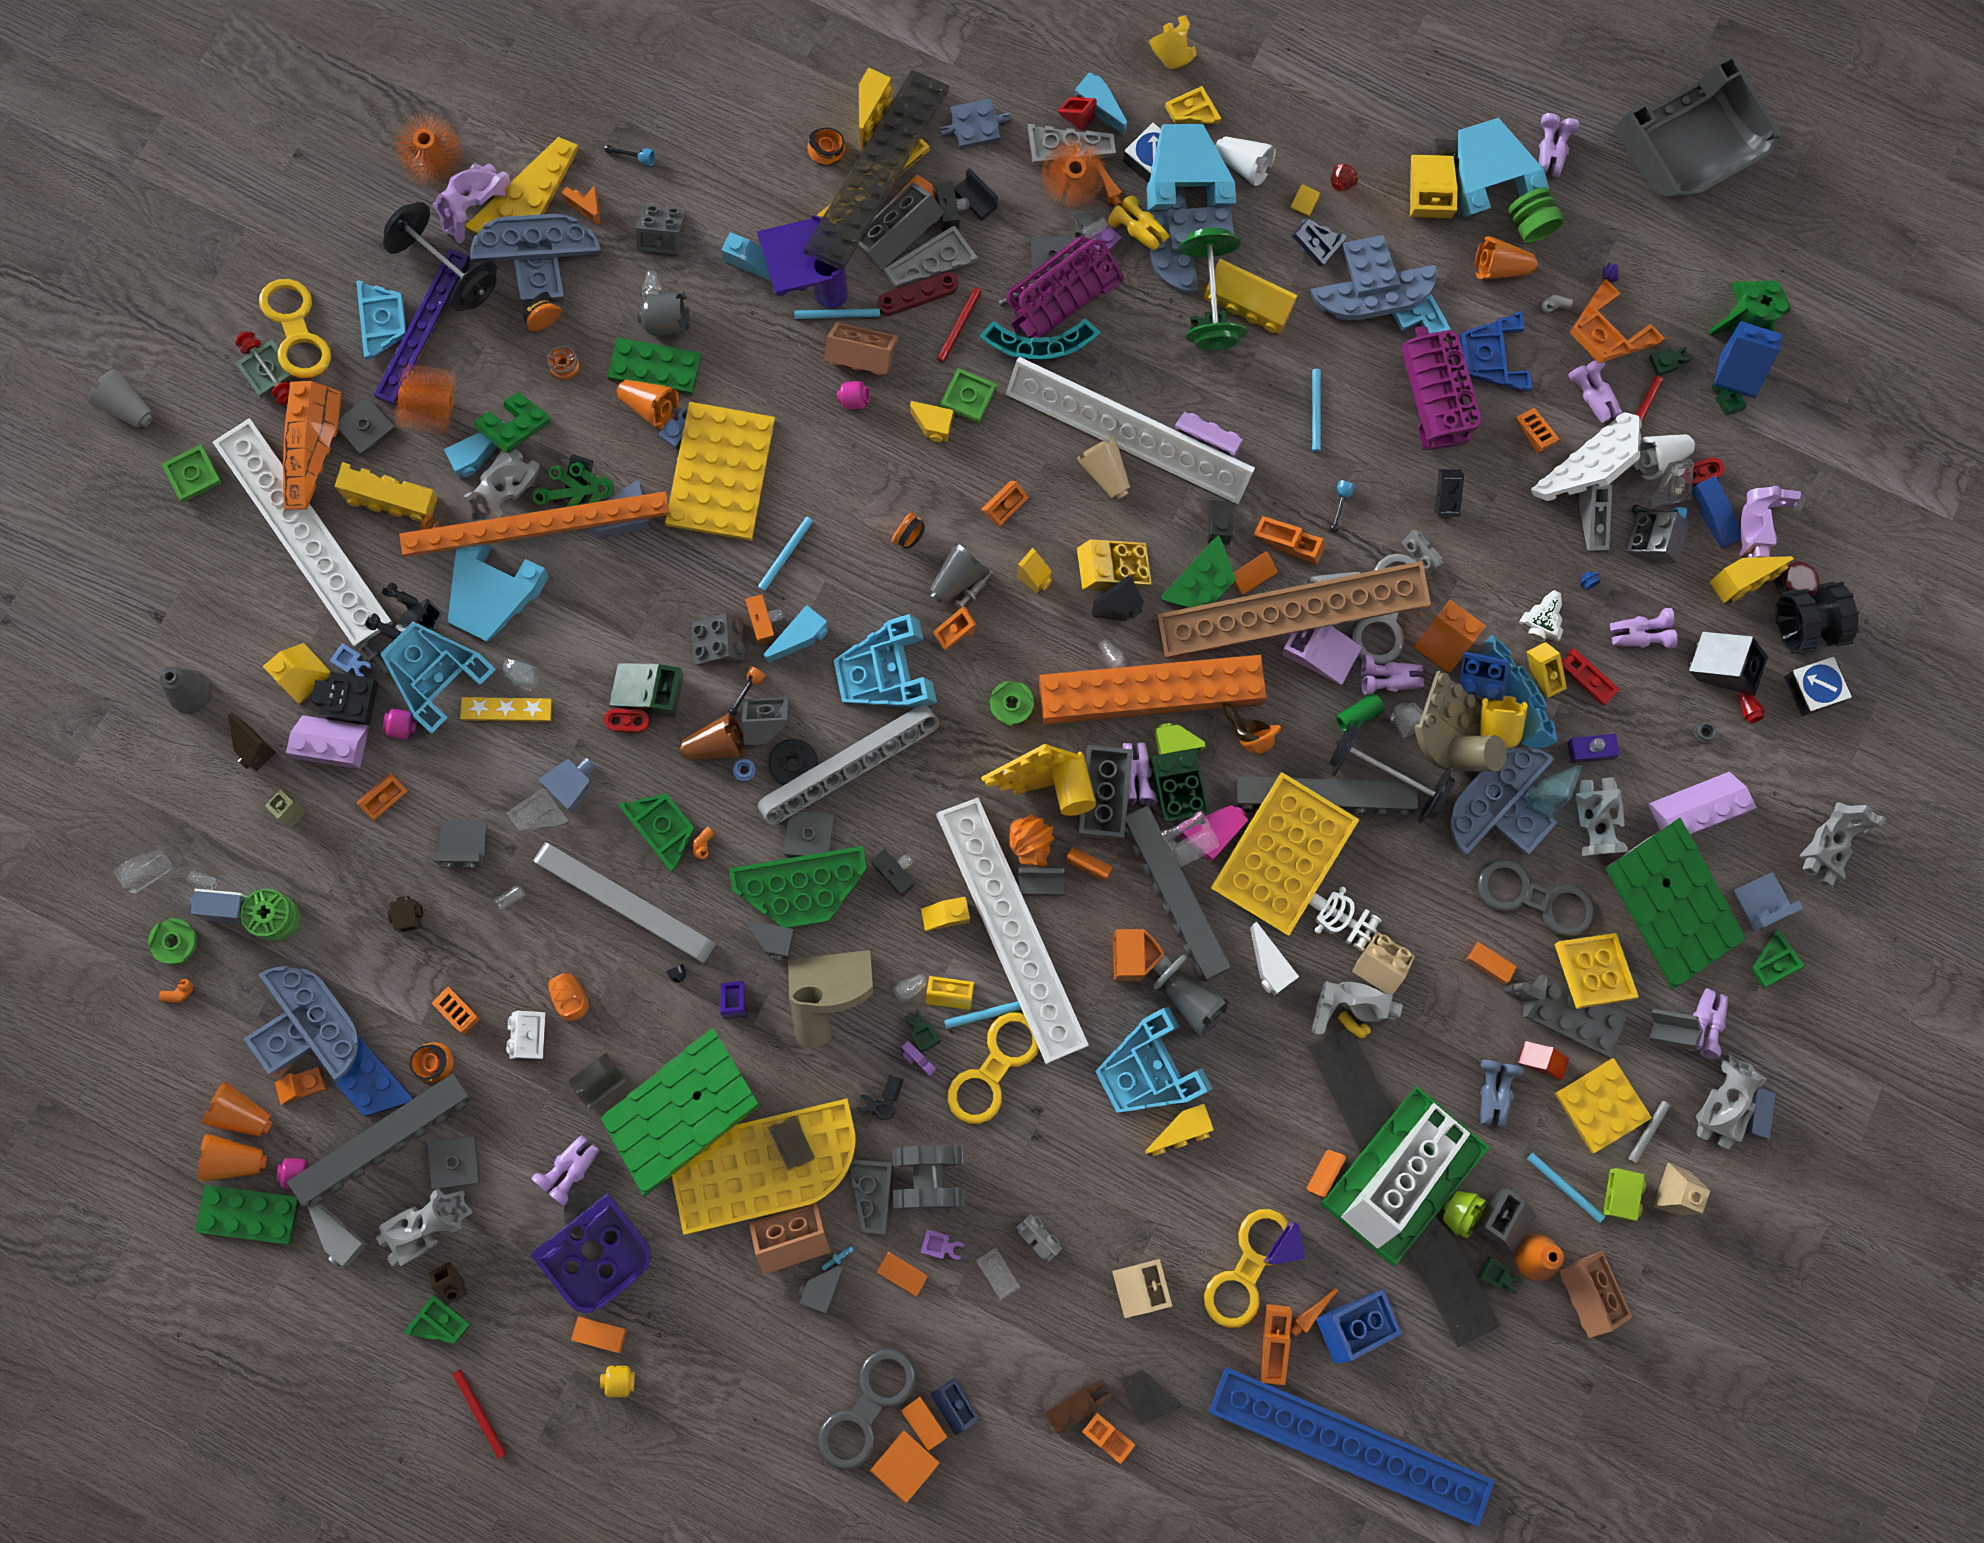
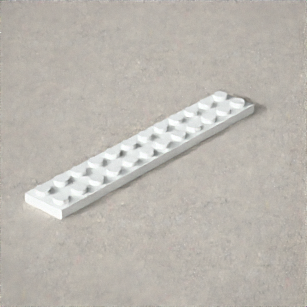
M1021 357L1015 363L1006 395L1096 438L1105 440V442L1110 443V437L1114 436L1118 448L1239 504L1253 474L1254 467Z
M250 418L214 440L213 444L353 646L357 648L380 633L379 629L373 631L365 626V621L373 613L380 617L382 623L392 625L393 622L310 503L307 510L284 509L283 465Z
M979 798L938 812L936 816L1045 1063L1048 1064L1089 1046Z

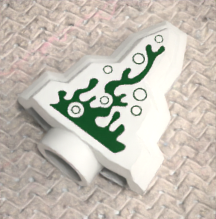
M1553 590L1544 597L1540 605L1533 606L1530 612L1523 614L1519 623L1522 627L1529 630L1528 636L1538 642H1545L1546 639L1560 641L1563 629L1560 627L1562 617L1559 614L1562 606L1561 593Z

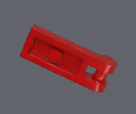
M1571 649L1567 654L1568 657L1561 660L1564 673H1567L1602 706L1620 690L1576 649ZM1574 662L1580 665L1578 669L1572 666Z

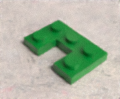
M517 392L505 400L503 407L516 418L505 424L489 411L476 419L473 427L507 453L550 424L551 417L522 393Z

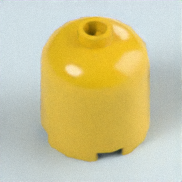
M1505 696L1503 701L1495 699L1488 701L1487 698H1484L1481 707L1480 736L1496 735L1504 741L1506 749L1516 747L1523 737L1528 710L1527 703H1517L1516 698Z

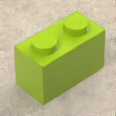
M1618 1168L1610 1169L1603 1215L1626 1221H1638V1217H1641L1643 1205L1640 1201L1641 1195L1644 1194L1646 1189L1645 1174Z

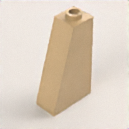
M1667 1163L1653 1207L1674 1216L1703 1214L1710 1190L1692 1172Z

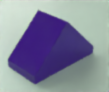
M744 981L721 984L720 1013L724 1019L747 1017Z
M1289 1222L1264 1259V1262L1274 1265L1305 1259L1300 1227L1296 1222Z

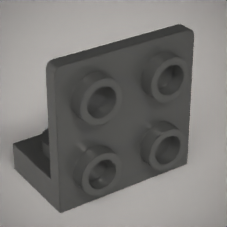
M644 206L636 226L637 250L679 255L681 251L680 230L686 211L675 207Z

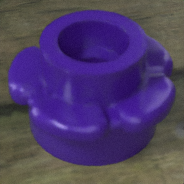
M1608 263L1607 267H1603V280L1607 279L1610 283L1618 281L1617 264L1611 265Z

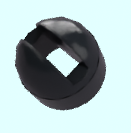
M684 964L666 971L670 980L675 983L683 981L687 975Z

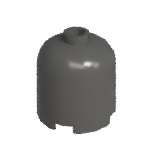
M685 292L654 294L647 296L643 300L640 310L637 311V319L639 323H642L643 328L648 334L654 336L688 335V332L685 330L690 328V309L685 307L684 300L687 299Z

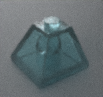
M1577 765L1542 780L1536 787L1531 786L1525 796L1528 798L1525 808L1548 821L1570 801L1583 767Z

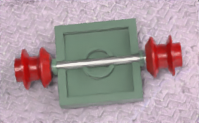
M241 332L237 336L235 344L241 347L240 351L242 354L248 355L237 361L236 365L261 399L271 393L273 397H278L276 402L279 405H288L290 389L288 381L295 376L287 373L278 361L279 348L272 339L259 347L261 342L259 339H255L254 332Z

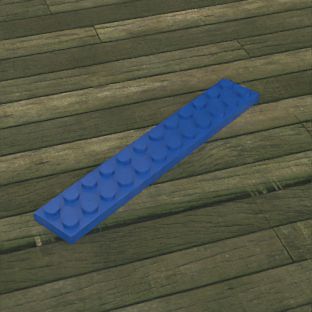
M1227 1367L1224 1368L1208 1413L1477 1527L1480 1526L1495 1482L1493 1479Z

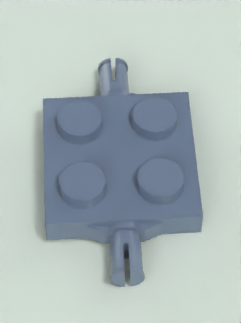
M991 98L950 107L952 125L940 127L941 136L954 134L958 141L959 149L1000 141L998 125L1010 122V114L1008 112L997 115L993 110Z

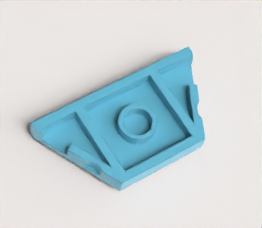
M359 280L356 281L363 352L364 358L370 360L403 339L407 331L404 300L399 292L387 291L383 287L376 285L375 287L366 285L363 281Z

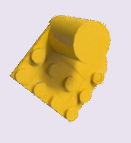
M1044 744L981 777L987 787L997 785L1001 791L1011 789L1016 795L1054 785L1061 814L1063 815L1083 814L1096 806L1084 754L1081 751L1075 754Z

